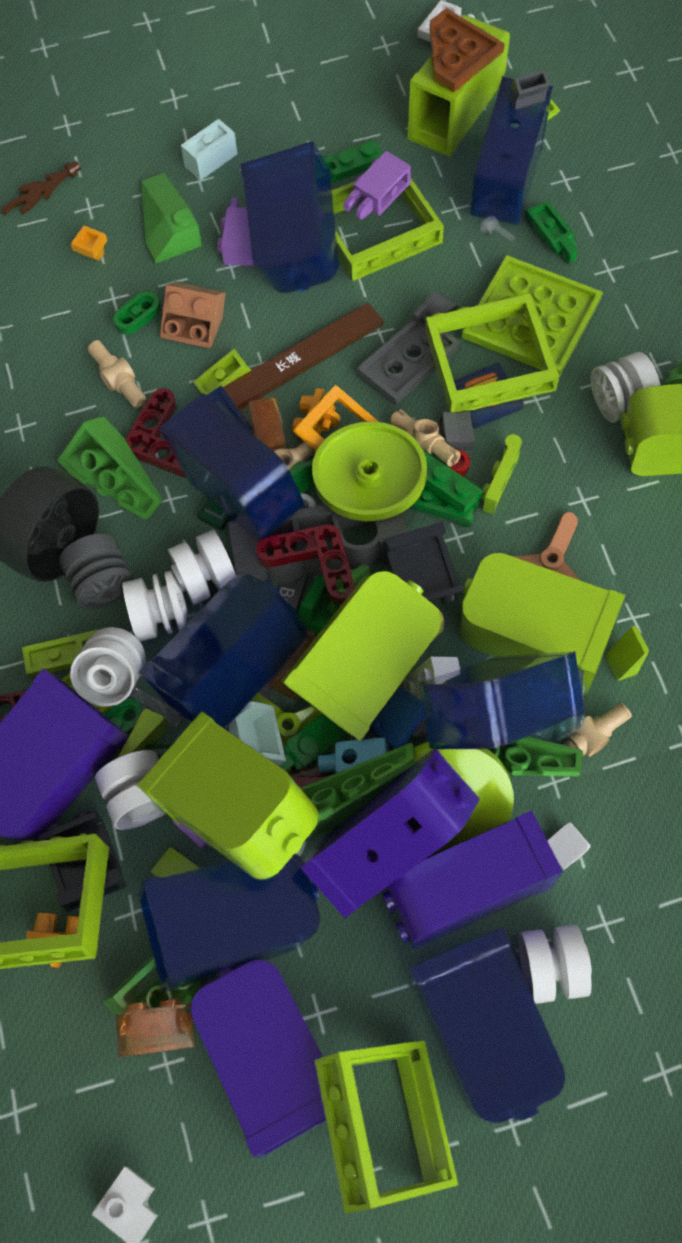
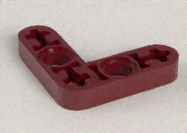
M161 388L154 391L126 436L125 441L137 460L181 477H193L200 469L197 454L190 449L159 438L177 406L173 392L169 389ZM148 419L158 420V424L153 428L144 426ZM140 442H143L144 446L138 445L136 448H134L133 444H139ZM165 449L170 452L165 459L155 457L159 450ZM189 460H191L192 465L187 464L185 467L182 466L181 462L187 463Z
M322 525L267 537L259 541L256 546L259 563L268 568L318 558L328 597L336 605H342L354 590V582L341 533L333 525ZM325 536H329L332 540L333 550H327V544L324 540ZM296 541H303L307 544V547L302 551L291 549V545ZM282 545H285L286 547L285 554H283ZM272 549L274 555L268 556L266 550ZM332 559H337L343 565L337 570H330L326 567V564ZM340 578L342 587L345 590L344 594H339L337 590L336 580Z

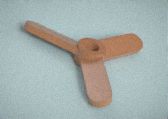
M567 512L561 516L551 541L542 554L513 557L580 580L564 562V554L578 524L576 515ZM548 559H553V560H555L556 562H555V563H551V562L548 561Z

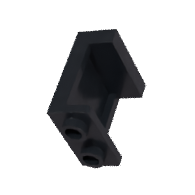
M443 521L386 538L382 545L391 573L397 575L406 583L408 580L416 583L424 590L422 596L430 602L440 600L441 605L458 600L457 594L463 592L464 587L458 583L443 537L446 534Z
M97 811L79 813L73 818V821L63 825L60 823L51 825L44 830V833L37 836L38 841H45L56 836L67 838L79 836L81 833L86 835L96 834L109 847L103 897L127 887L105 824ZM86 859L49 864L59 891L56 895L60 906L67 912L79 908Z

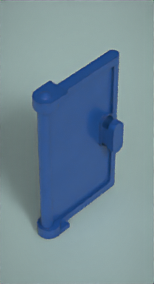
M398 687L371 723L368 731L378 738H385L387 744L397 749L405 745L423 719L427 720L433 711V706Z

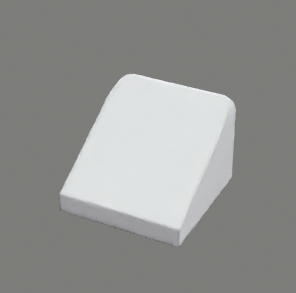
M571 822L567 823L548 840L563 870L588 852L591 847Z

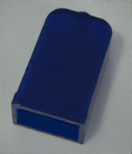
M502 77L475 169L470 215L520 225L545 140L553 86H549L545 101L515 110L509 99L510 87L514 79ZM516 123L519 127L514 128L511 124Z
M311 141L240 164L241 175L244 180L252 258L267 280L281 293H290L297 290L304 291L311 286L331 280L339 268L331 190L332 178L331 170L315 143Z
M204 393L159 428L190 484L197 490H200L257 541L266 538L305 505L297 485L282 459L214 404Z
M242 574L227 582L138 673L174 711L191 723L202 711L211 717L216 724L227 730V726L302 645L307 636V627L296 615L294 607L280 595L278 587L268 579L262 581L249 574Z
M575 651L496 656L489 658L487 661L423 681L419 684L429 748L487 749L500 747L570 718L585 714Z
M294 854L276 875L267 879L253 878L232 861L172 876L163 878L160 876L144 880L138 898L162 993L178 989L181 985L214 976L232 965L237 969L253 960H267L293 952L311 938L320 924V913L316 903L319 899L317 886L310 881L309 877L300 868L304 864L302 858L298 854Z
M504 927L411 967L407 972L411 986L419 997L467 1108L475 1117L492 1123H501L513 1117L515 1120L523 1121L538 1114L537 1106L554 1099L561 1092L565 1083L563 1065L512 952L511 943Z

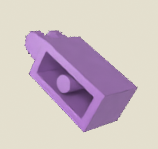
M385 151L380 158H376L373 161L371 167L363 175L358 176L355 180L354 191L345 199L344 210L351 212L353 208L360 204L355 215L360 220L364 219L370 212L380 216L411 183L410 165Z
M232 198L230 207H227L226 217L221 218V233H223V237L218 238V253L222 254L224 264L254 266L260 223L258 208H254L253 199H247L245 208L239 207L238 198Z

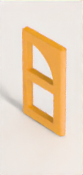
M335 385L299 425L294 428L293 432L312 449L317 451L325 439L314 431L312 427L336 401L341 403L361 422L378 421Z

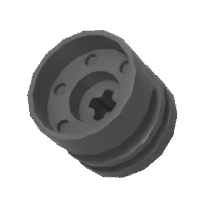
M100 533L82 537L65 548L59 557V565L65 578L70 582V589L75 594V600L84 609L103 608L121 600L124 597L122 582L134 580L133 574L129 571L128 564L123 560V554L116 539L109 534Z

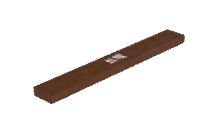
M366 303L191 405L192 412L196 416L198 410L203 405L220 400L234 414L383 326V319L369 303ZM210 404L204 406L198 414L199 421L208 425L209 428L218 423L216 418L209 416Z

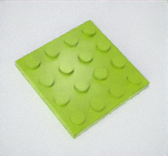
M506 255L478 305L492 300L508 299L518 294L525 295L531 293L560 377L594 314L603 292ZM525 314L466 327L463 330L462 339L543 371Z

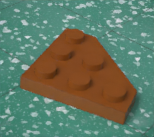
M448 8L430 20L429 31L434 80L452 92L458 90L504 52L505 43Z

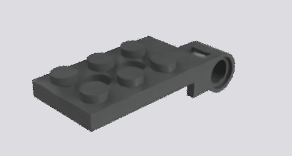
M439 291L433 292L424 304L413 312L412 321L357 367V375L393 404L397 405L436 370L425 333L426 317H431L436 313L456 311L459 307ZM448 332L440 333L446 357L449 359L460 349V341ZM409 351H417L420 355L412 358L407 353ZM399 367L402 371L398 374H392L388 369Z

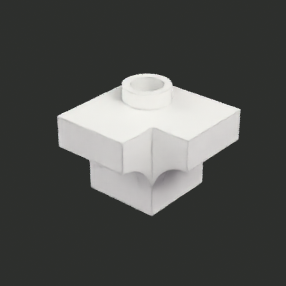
M125 1166L92 1215L126 1243H140L158 1216L148 1206L149 1203L147 1202L155 1187L128 1166Z

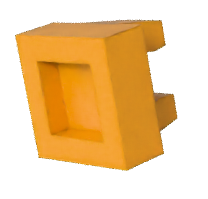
M83 226L71 242V247L77 253L100 261L104 255V245L108 240L105 233Z

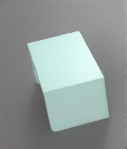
M217 119L181 145L186 169L201 181L236 156L237 147L234 131Z
M251 701L227 717L229 731L232 735L276 765L280 766L286 762L272 705Z

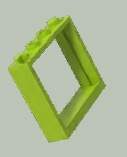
M412 179L401 195L422 226L354 255H351L327 217L344 211L345 199L354 191L355 181L310 200L312 219L352 282L443 243L444 225Z
M531 293L525 295L518 294L508 299L492 300L482 305L462 307L456 311L436 313L431 317H426L425 333L449 412H468L556 391L559 374ZM525 314L543 371L457 391L440 333Z
M81 833L79 836L67 838L56 836L50 838V840L37 842L26 840L22 841L21 844L8 846L0 844V874L1 870L86 859L77 934L0 942V969L96 958L109 847L96 834L86 835Z
M425 1040L338 1052L315 1060L345 1214L368 1210L458 1186ZM396 1059L423 1182L378 1193L352 1066Z

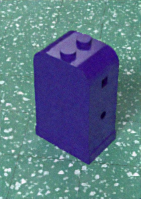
M44 668L33 680L31 687L0 723V836L21 842L26 840L38 841L37 836L44 833L47 827L57 822L91 782L97 772L118 749L122 748L129 738V735L92 704L84 700L67 683Z
M434 748L416 761L412 768L343 824L327 833L300 868L341 915L346 918L362 904L449 842L465 826L480 797L442 754Z
M531 810L517 816L514 820L423 860L385 888L386 892H383L382 896L389 912L395 910L400 922L395 925L403 943L409 941L412 949H415L531 896L551 889L563 871Z
M253 960L237 969L232 965L216 974L217 980L202 987L195 994L191 1004V1014L246 1136L245 1141L253 1158L260 1159L326 1121L315 1065V1060L322 1058L323 1055L278 969L268 961Z

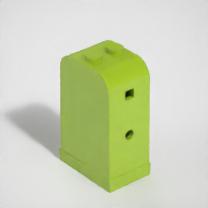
M463 15L462 18L505 43L504 52L455 92L434 80L432 55L410 80L408 140L448 157L453 155L456 147L497 92L503 80L507 64L510 33L467 15Z
M682 384L650 386L636 391L629 399L626 413L621 415L622 430H625L626 436L625 450L626 454L629 455L631 471L639 476L682 474Z
M504 553L490 554L481 561L474 578H468L465 583L464 591L462 592L464 597L461 602L460 636L463 642L473 649L587 695L625 594L597 587Z
M385 571L367 576L358 583L293 667L287 670L280 682L350 736L361 741L370 729L369 726L438 634L441 627L440 613L435 605L422 596L424 590L413 581L408 580L406 583L397 575Z
M202 711L137 785L177 824H182L256 879H267L276 875L289 859L300 850L302 843L312 833L318 822L319 815L316 806L285 770L216 724L211 717Z

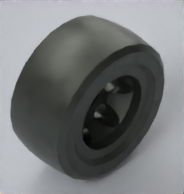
M41 466L25 472L6 489L0 498V560L17 573L38 582H50L62 577L64 573L59 565V557L63 550L76 540L96 532L99 520V503L96 495L75 477L52 467Z

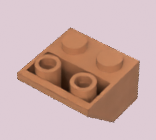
M181 282L167 284L160 338L211 348L223 318L226 292Z

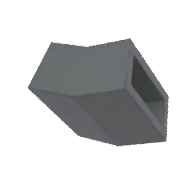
M546 70L524 75L513 80L509 99L515 110L545 101L547 90L550 86Z
M442 411L436 420L439 426L438 434L444 438L448 445L455 449L463 451L473 450L474 434L470 411L457 413Z

